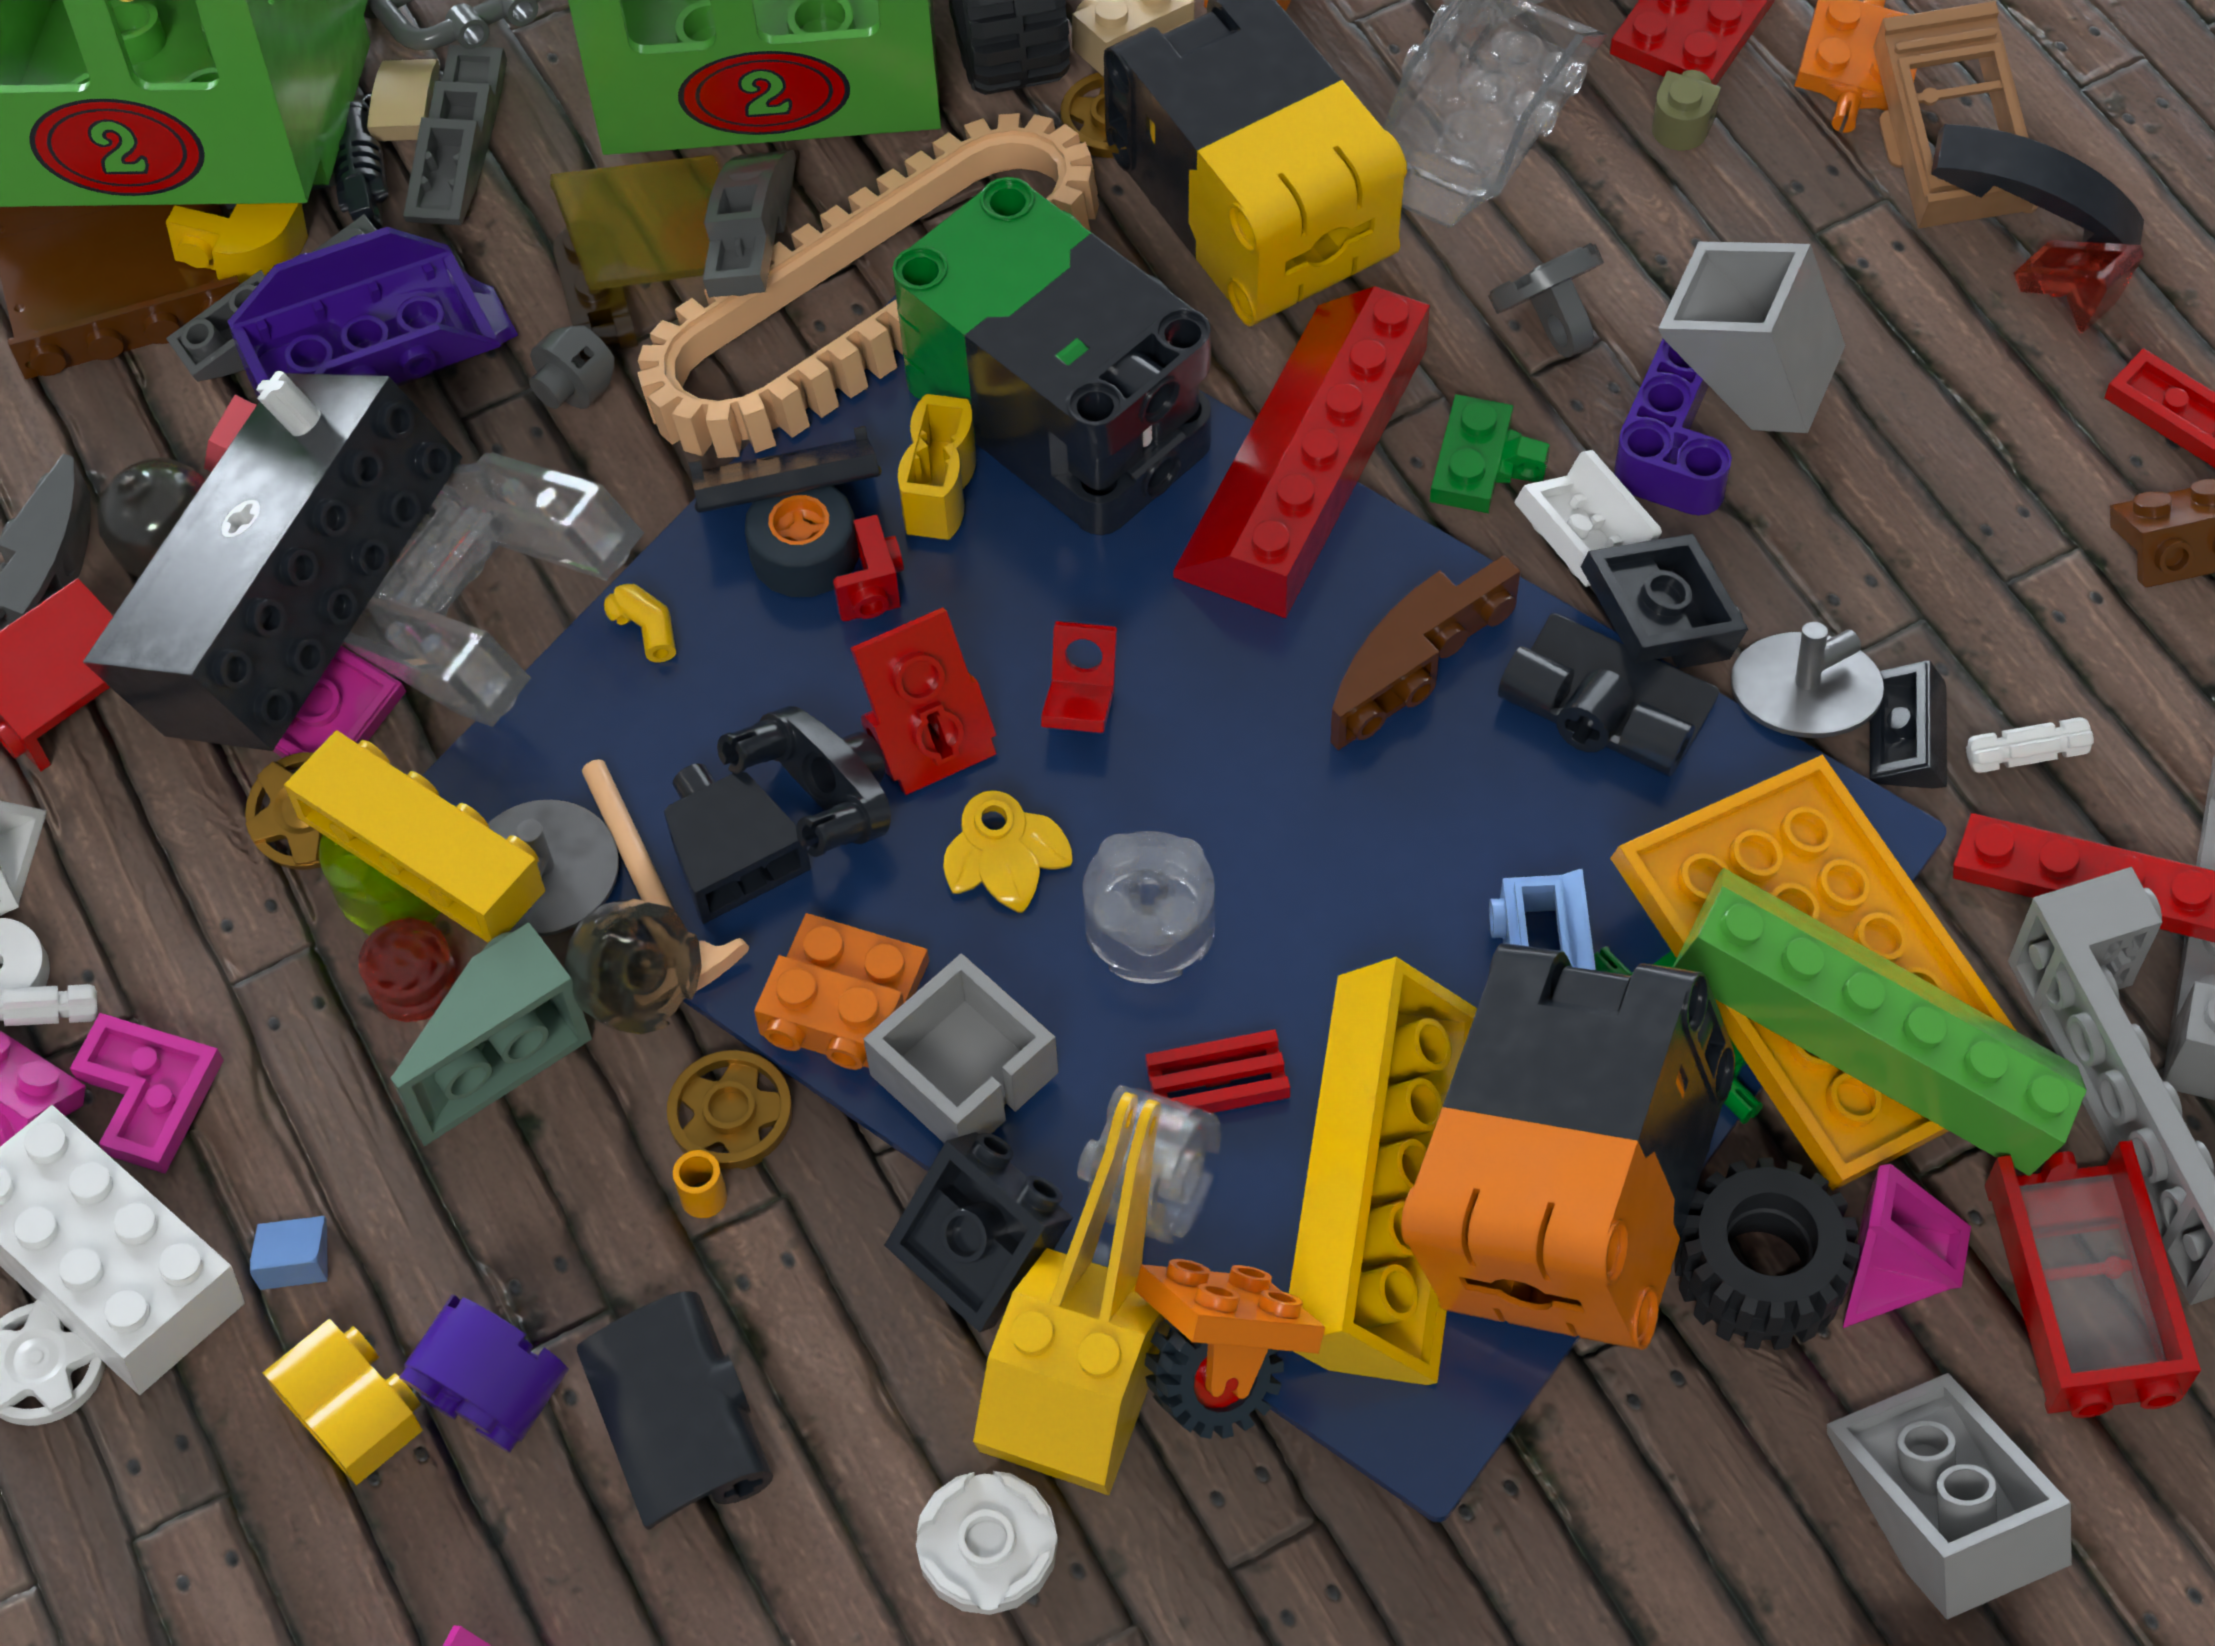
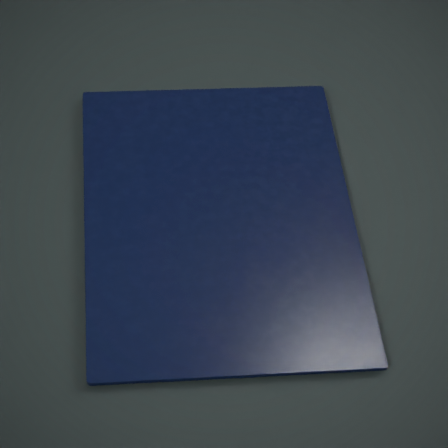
M896 295L886 305L896 300ZM896 349L893 351L897 364L895 370L879 379L870 370L865 369L868 388L853 398L847 396L839 388L835 389L839 403L838 408L821 418L808 407L805 409L810 424L808 428L793 438L780 427L773 429L772 432L776 446L755 453L751 443H749L740 452V457H735L729 464L855 439L853 428L865 426L868 439L876 454L877 464L882 470L881 475L834 485V487L847 497L855 520L877 514L884 537L896 536L904 565V571L896 573L901 607L885 611L874 618H857L850 621H842L837 607L835 589L814 597H789L772 591L758 579L749 557L745 537L746 513L753 502L698 513L694 506L696 503L695 498L422 775L437 789L441 798L455 807L459 803L467 804L476 810L487 823L514 806L536 800H560L574 803L591 811L605 823L582 774V768L587 763L598 759L603 760L685 932L695 942L706 941L714 946H722L740 938L749 946L748 952L730 969L681 1001L926 1171H929L944 1143L870 1075L869 1068L862 1066L858 1070L847 1069L833 1063L826 1055L805 1048L789 1051L773 1045L764 1036L760 1035L754 1009L778 955L787 956L806 913L926 948L928 950L929 963L917 991L962 953L1055 1036L1058 1074L1016 1112L1009 1105L1005 1104L1006 1121L991 1133L1009 1144L1014 1152L1010 1162L1027 1177L1034 1175L1045 1178L1061 1191L1063 1199L1059 1205L1073 1219L1055 1246V1251L1064 1254L1068 1253L1102 1160L1113 1116L1120 1098L1125 1092L1138 1096L1132 1135L1092 1259V1263L1107 1268L1127 1159L1136 1125L1148 1099L1154 1100L1146 1068L1145 1054L1276 1029L1279 1051L1282 1052L1285 1075L1288 1076L1290 1084V1098L1158 1124L1142 1264L1168 1267L1169 1260L1184 1259L1202 1264L1212 1272L1230 1273L1231 1267L1234 1265L1250 1266L1269 1273L1272 1276L1271 1283L1286 1293H1289L1338 975L1398 957L1478 1008L1488 980L1492 957L1496 948L1503 943V938H1492L1489 920L1490 899L1500 898L1503 878L1563 875L1578 869L1583 870L1593 953L1595 954L1597 951L1600 953L1601 948L1607 946L1631 972L1634 971L1638 964L1652 965L1670 952L1671 949L1610 858L1618 846L1822 754L1913 883L1942 845L1947 833L1946 827L1941 821L1797 737L1774 731L1756 722L1743 711L1737 702L1719 693L1710 714L1687 754L1670 777L1606 747L1598 752L1577 750L1562 738L1557 729V724L1498 697V688L1504 671L1520 646L1532 648L1552 613L1559 614L1622 644L1623 642L1615 631L1522 577L1519 579L1516 607L1507 619L1493 627L1486 625L1468 637L1465 644L1448 658L1439 657L1436 686L1427 699L1415 707L1405 706L1388 717L1382 727L1371 737L1365 740H1358L1356 738L1340 750H1337L1330 742L1332 707L1341 681L1354 656L1373 629L1414 588L1439 570L1457 586L1494 562L1493 560L1357 482L1286 618L1174 578L1173 570L1254 424L1253 420L1201 390L1199 391L1209 400L1211 406L1210 450L1163 494L1155 498L1125 525L1111 534L1095 535L1082 530L1078 524L975 443L976 467L971 480L963 489L964 516L956 533L949 540L907 535L904 528L900 500L898 468L902 456L912 445L911 417L920 399L914 397L908 390L904 357ZM859 555L851 573L863 570ZM636 584L667 606L670 612L676 647V655L672 659L665 662L649 661L645 655L641 627L632 620L625 625H619L616 620L611 621L604 611V601L609 594L614 593L616 586ZM942 607L947 610L967 670L979 683L997 736L991 739L996 755L908 795L902 792L898 780L893 781L885 772L884 778L879 785L888 799L891 811V823L886 835L861 845L853 842L841 845L818 857H813L808 853L811 870L703 924L698 917L663 812L668 805L681 799L672 784L674 777L682 769L693 764H704L715 782L732 774L728 770L730 763L724 765L718 756L717 744L720 736L753 726L760 721L763 715L787 706H795L806 711L840 738L859 731L864 732L861 716L872 711V707L850 648ZM1056 621L1114 626L1117 628L1114 696L1103 733L1041 727V714L1052 681L1053 629ZM1075 640L1066 649L1068 659L1080 668H1093L1102 660L1100 648L1090 640ZM1660 658V659H1657V660H1659V661H1661V662H1663V663H1666V664H1668V665H1670V666H1672V667H1674V668H1677V667L1671 665L1670 663L1666 662L1665 660H1663V659H1661V658ZM774 760L762 762L743 771L753 778L796 826L801 818L825 811L799 785L780 762ZM994 790L1011 795L1019 802L1025 813L1044 815L1052 819L1061 828L1072 850L1071 866L1057 870L1039 868L1040 874L1035 894L1023 913H1018L998 902L988 892L983 883L967 892L953 894L945 878L943 863L946 849L962 832L961 817L966 804L979 793ZM988 812L981 818L984 826L991 830L1001 829L1006 824L1004 817L997 812ZM618 851L619 870L612 893L604 905L592 917L576 926V928L635 969L640 970L663 959L662 946L654 925ZM1556 911L1525 912L1529 947L1561 951ZM1748 1064L1743 1066L1737 1079L1757 1097L1763 1087ZM1270 1073L1245 1077L1231 1080L1229 1084L1207 1088L1204 1085L1168 1092L1167 1096L1168 1099L1268 1080L1271 1079ZM1725 1104L1722 1105L1710 1143V1150L1706 1156L1702 1171L1739 1122V1119ZM1447 1311L1438 1383L1421 1385L1328 1371L1293 1351L1280 1350L1275 1354L1284 1361V1372L1271 1375L1282 1386L1278 1395L1266 1392L1263 1399L1272 1406L1270 1410L1433 1522H1443L1455 1510L1581 1337L1579 1335L1574 1337L1509 1324L1507 1321L1499 1322Z

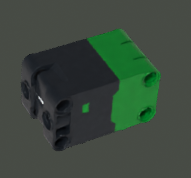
M1004 177L988 183L981 192L895 258L892 270L908 390L914 397L920 400L926 394L968 399L972 409L975 443L1078 524L1082 530L1090 534L1105 535L1120 529L1150 502L1163 494L1210 450L1211 406L1209 400L1199 391V383L1207 376L1211 366V328L1208 319L1171 293L1160 280L1147 275L1083 227L1073 215L1060 210L1032 189L1027 182L1019 178Z

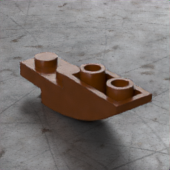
M1503 555L1457 586L1439 570L1414 588L1394 606L1367 637L1354 656L1341 681L1332 707L1331 744L1337 750H1340L1356 738L1358 740H1365L1375 734L1388 717L1403 707H1415L1427 699L1436 686L1439 657L1448 658L1465 644L1468 637L1486 625L1493 627L1502 623L1513 612L1517 604L1520 570Z

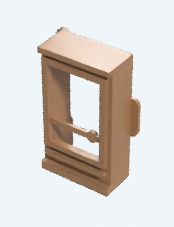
M1996 1L1896 16L1882 20L1873 48L1889 110L1881 114L1879 126L1889 163L1896 168L1904 169L1918 229L2020 212L2033 213L2038 209V206L1996 186H1993L1980 198L1931 175L1933 158L1919 103L1932 106L1938 100L1989 92L1999 131L2028 138L1997 18L1999 11ZM1979 59L1985 83L1941 90L1929 87L1924 89L1922 93H1916L1910 69Z

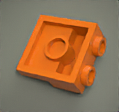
M806 913L787 956L778 955L754 1009L759 1033L773 1045L785 1050L797 1051L800 1048H805L824 1054L833 1063L847 1069L858 1070L862 1066L869 1068L863 1038L916 993L929 963L928 950Z

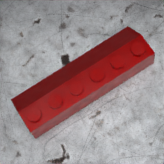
M1374 286L1318 305L1173 570L1174 578L1283 618L1288 616L1426 351L1429 304Z

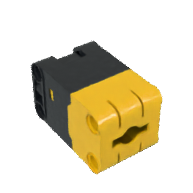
M1208 0L1207 14L1165 34H1162L1155 27H1150L1104 50L1105 133L1108 145L1112 146L1115 144L1119 149V154L1112 153L1114 159L1124 171L1128 172L1147 196L1150 203L1158 210L1209 277L1230 301L1233 310L1245 325L1253 326L1293 306L1297 302L1399 252L1404 178L1407 174V164L1402 149L1396 139L1382 128L1276 0Z

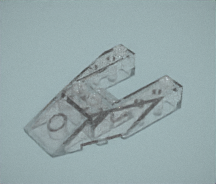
M496 453L483 454L477 463L462 465L459 462L343 643L352 651L455 713L493 727L500 717L513 707L518 694L531 677L487 631L446 617L449 607L465 587L482 573L485 562L498 546L607 581L614 571L627 561L631 549L644 532L601 484Z

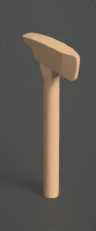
M599 759L593 760L582 768V774L615 840L617 849L654 925L662 946L663 959L630 975V987L636 1008L642 1016H648L672 1006L714 981L737 963L748 952L749 946L740 938L722 946H714L706 941L695 942L685 932L606 763Z

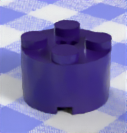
M452 1294L404 1364L405 1369L399 1379L421 1393L420 1398L430 1406L454 1420L459 1415L477 1427L475 1431L479 1435L510 1453L518 1441L522 1442L569 1371V1368L545 1347L539 1355L531 1352L534 1346L524 1339L526 1336L524 1332L477 1303L464 1297L460 1300L455 1294Z

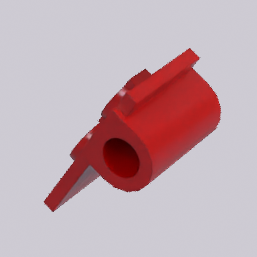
M943 607L850 648L872 707V711L861 716L863 730L872 736L880 746L885 759V772L893 781L898 780L901 790L905 795L996 755L991 738L997 735L978 681L967 670L948 612Z

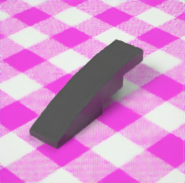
M449 45L443 80L435 81L429 118L421 117L403 215L406 222L462 225L477 187L499 106L507 65V57L503 48L478 46L474 49H466L462 45Z

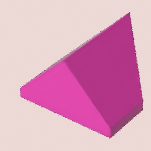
M1892 1164L1879 1166L1864 1205L1857 1243L1860 1245L1859 1259L1850 1283L1843 1328L1949 1289L1962 1288L1971 1226Z

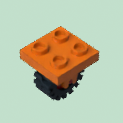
M1184 1259L1169 1260L1168 1267L1143 1264L1140 1266L1135 1292L1166 1318L1164 1321L1172 1328L1167 1337L1156 1331L1150 1341L1160 1352L1159 1354L1146 1353L1145 1366L1154 1373L1145 1376L1147 1386L1155 1394L1153 1398L1171 1417L1191 1433L1193 1430L1202 1438L1211 1439L1213 1431L1222 1439L1233 1437V1423L1247 1431L1255 1425L1249 1416L1254 1409H1257L1263 1416L1267 1414L1272 1406L1263 1399L1266 1392L1278 1395L1282 1386L1271 1375L1284 1372V1361L1275 1354L1276 1352L1284 1350L1319 1354L1325 1326L1302 1308L1303 1301L1300 1298L1282 1292L1272 1284V1276L1263 1270L1250 1266L1234 1265L1231 1267L1230 1273L1212 1272L1202 1264Z

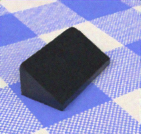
M1930 660L1880 671L1884 691L1881 705L1876 714L1870 719V780L1881 785L1930 789L1947 787V691L1944 679Z

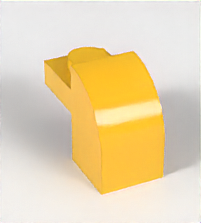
M302 203L236 204L229 218L175 205L166 220L175 261L186 263L195 268L216 270L218 280L237 275L240 284L260 270L266 276L274 265L298 256L308 239Z

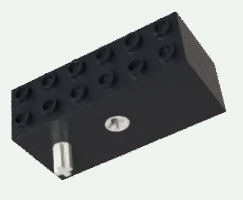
M277 371L270 380H262L256 389L260 393L257 398L260 402L83 660L85 665L163 736L273 751L463 456L389 376L299 374Z

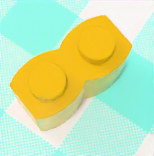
M926 394L913 411L910 424L912 445L902 456L898 468V485L903 522L907 535L949 540L961 525L965 508L963 489L971 480L976 467L972 409L968 399Z
M328 1319L262 1373L288 1409L357 1486L423 1431L413 1414L421 1406V1403L407 1384L399 1379L396 1373L385 1381L371 1366V1364L379 1359V1356L354 1326L343 1333Z

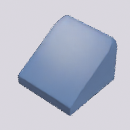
M325 1216L257 1225L250 1258V1274L260 1290L328 1281L327 1219Z

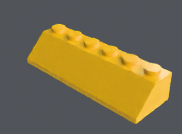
M1398 957L1362 967L1337 977L1289 1294L1300 1298L1303 1301L1302 1308L1325 1326L1319 1354L1295 1353L1328 1371L1431 1385L1438 1383L1447 1311L1440 1307L1438 1297L1410 1247L1404 1243L1401 1230L1402 1212L1408 1193L1415 1185L1477 1008Z

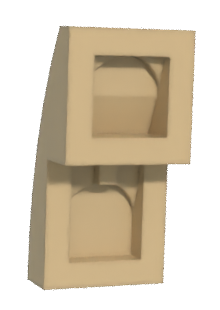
M438 59L382 61L375 78L367 124L370 136L377 141L417 140L421 117L429 118L435 81H439L440 65Z

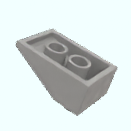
M1949 1373L1827 1424V1435L1906 1573L1947 1620L2072 1565L2070 1501Z

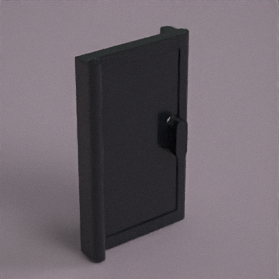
M865 426L853 428L855 439L725 466L702 470L700 459L688 462L696 497L694 506L698 513L878 477L881 475L882 470L877 464L876 454L868 439Z

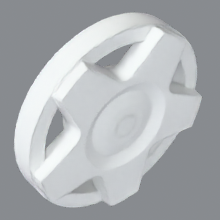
M40 1300L19 1307L0 1318V1418L18 1425H43L60 1420L76 1411L97 1389L106 1365L96 1352L74 1332H64V1325L61 1320ZM25 1324L21 1330L13 1331L19 1326ZM90 1363L83 1380L73 1389L71 1373ZM28 1396H34L44 1407L21 1409L13 1406Z

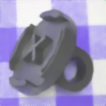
M1589 243L1584 247L1576 248L1533 268L1530 273L1514 282L1509 280L1491 290L1488 297L1496 314L1531 300L1553 347L1565 358H1570L1589 349L1593 345L1594 339L1592 325L1572 280L1602 265L1604 261L1596 244Z

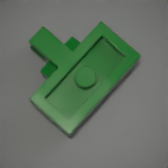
M1455 394L1431 485L1430 502L1489 514L1496 483H1510L1511 478L1534 483L1543 481L1550 445L1549 443L1524 437L1521 433L1510 429L1514 405Z

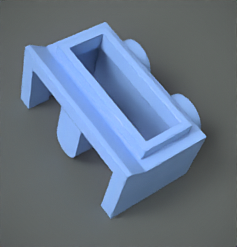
M1582 869L1563 875L1503 878L1500 898L1490 899L1489 920L1492 938H1503V943L1529 946L1525 912L1556 911L1560 950L1568 956L1572 967L1596 970Z

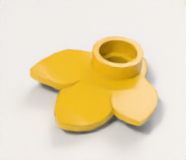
M991 790L975 795L966 804L961 817L962 832L947 847L944 855L943 869L948 886L953 894L967 892L983 883L988 892L998 902L1018 913H1023L1035 894L1040 874L1039 868L1057 870L1070 867L1072 864V850L1067 837L1052 819L1044 815L1025 813L1019 802L1011 795ZM988 812H997L1004 817L1006 824L1001 829L991 830L984 826L981 818Z

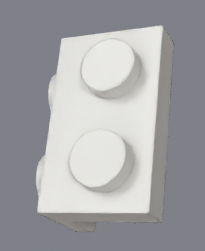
M1593 450L1581 452L1567 476L1524 485L1514 502L1532 523L1533 528L1545 538L1567 564L1571 573L1579 578L1585 587L1591 585L1580 566L1588 551L1658 540L1662 534L1661 527Z

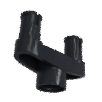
M787 706L763 715L760 721L753 726L720 736L717 744L718 756L724 765L730 763L728 770L732 773H740L745 771L746 768L771 760L780 762L799 785L825 810L813 816L803 817L797 823V839L803 848L810 846L807 853L811 856H821L831 849L852 842L861 845L886 835L891 823V811L888 799L879 785L885 775V759L880 746L869 734L859 731L840 738L806 711L795 706Z

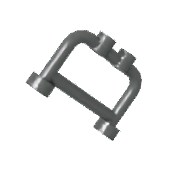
M368 0L364 17L378 18L394 39L408 49L418 51L433 50L446 46L456 40L464 48L474 49L478 46L481 47L489 37L488 25L506 17L515 26H525L531 23L538 13L537 2L541 0H487L475 7L465 3L457 4L448 11L445 21L428 28L412 26L398 9L414 0Z

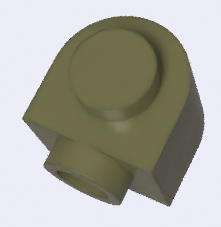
M1687 70L1681 75L1667 71L1656 96L1652 122L1654 138L1664 147L1677 151L1691 150L1700 146L1707 138L1716 118L1721 87L1712 84L1707 75L1697 70Z

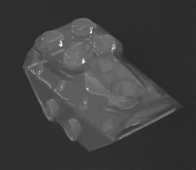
M1452 0L1449 5L1442 4L1432 20L1428 36L1421 45L1414 44L1406 55L1402 67L1403 76L1383 127L1400 145L1407 164L1402 208L1450 228L1485 201L1500 195L1539 135L1544 137L1549 135L1557 121L1559 112L1567 100L1579 91L1586 76L1588 63L1608 34L1527 0Z

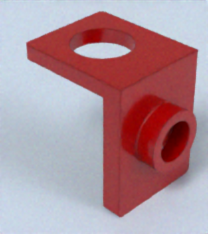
M1055 622L1053 629L1052 681L1041 714V727L1097 733L1104 732L1115 688L1116 627ZM1079 639L1090 640L1100 648L1102 660L1093 668L1084 669L1077 667L1067 657L1066 649L1068 645Z

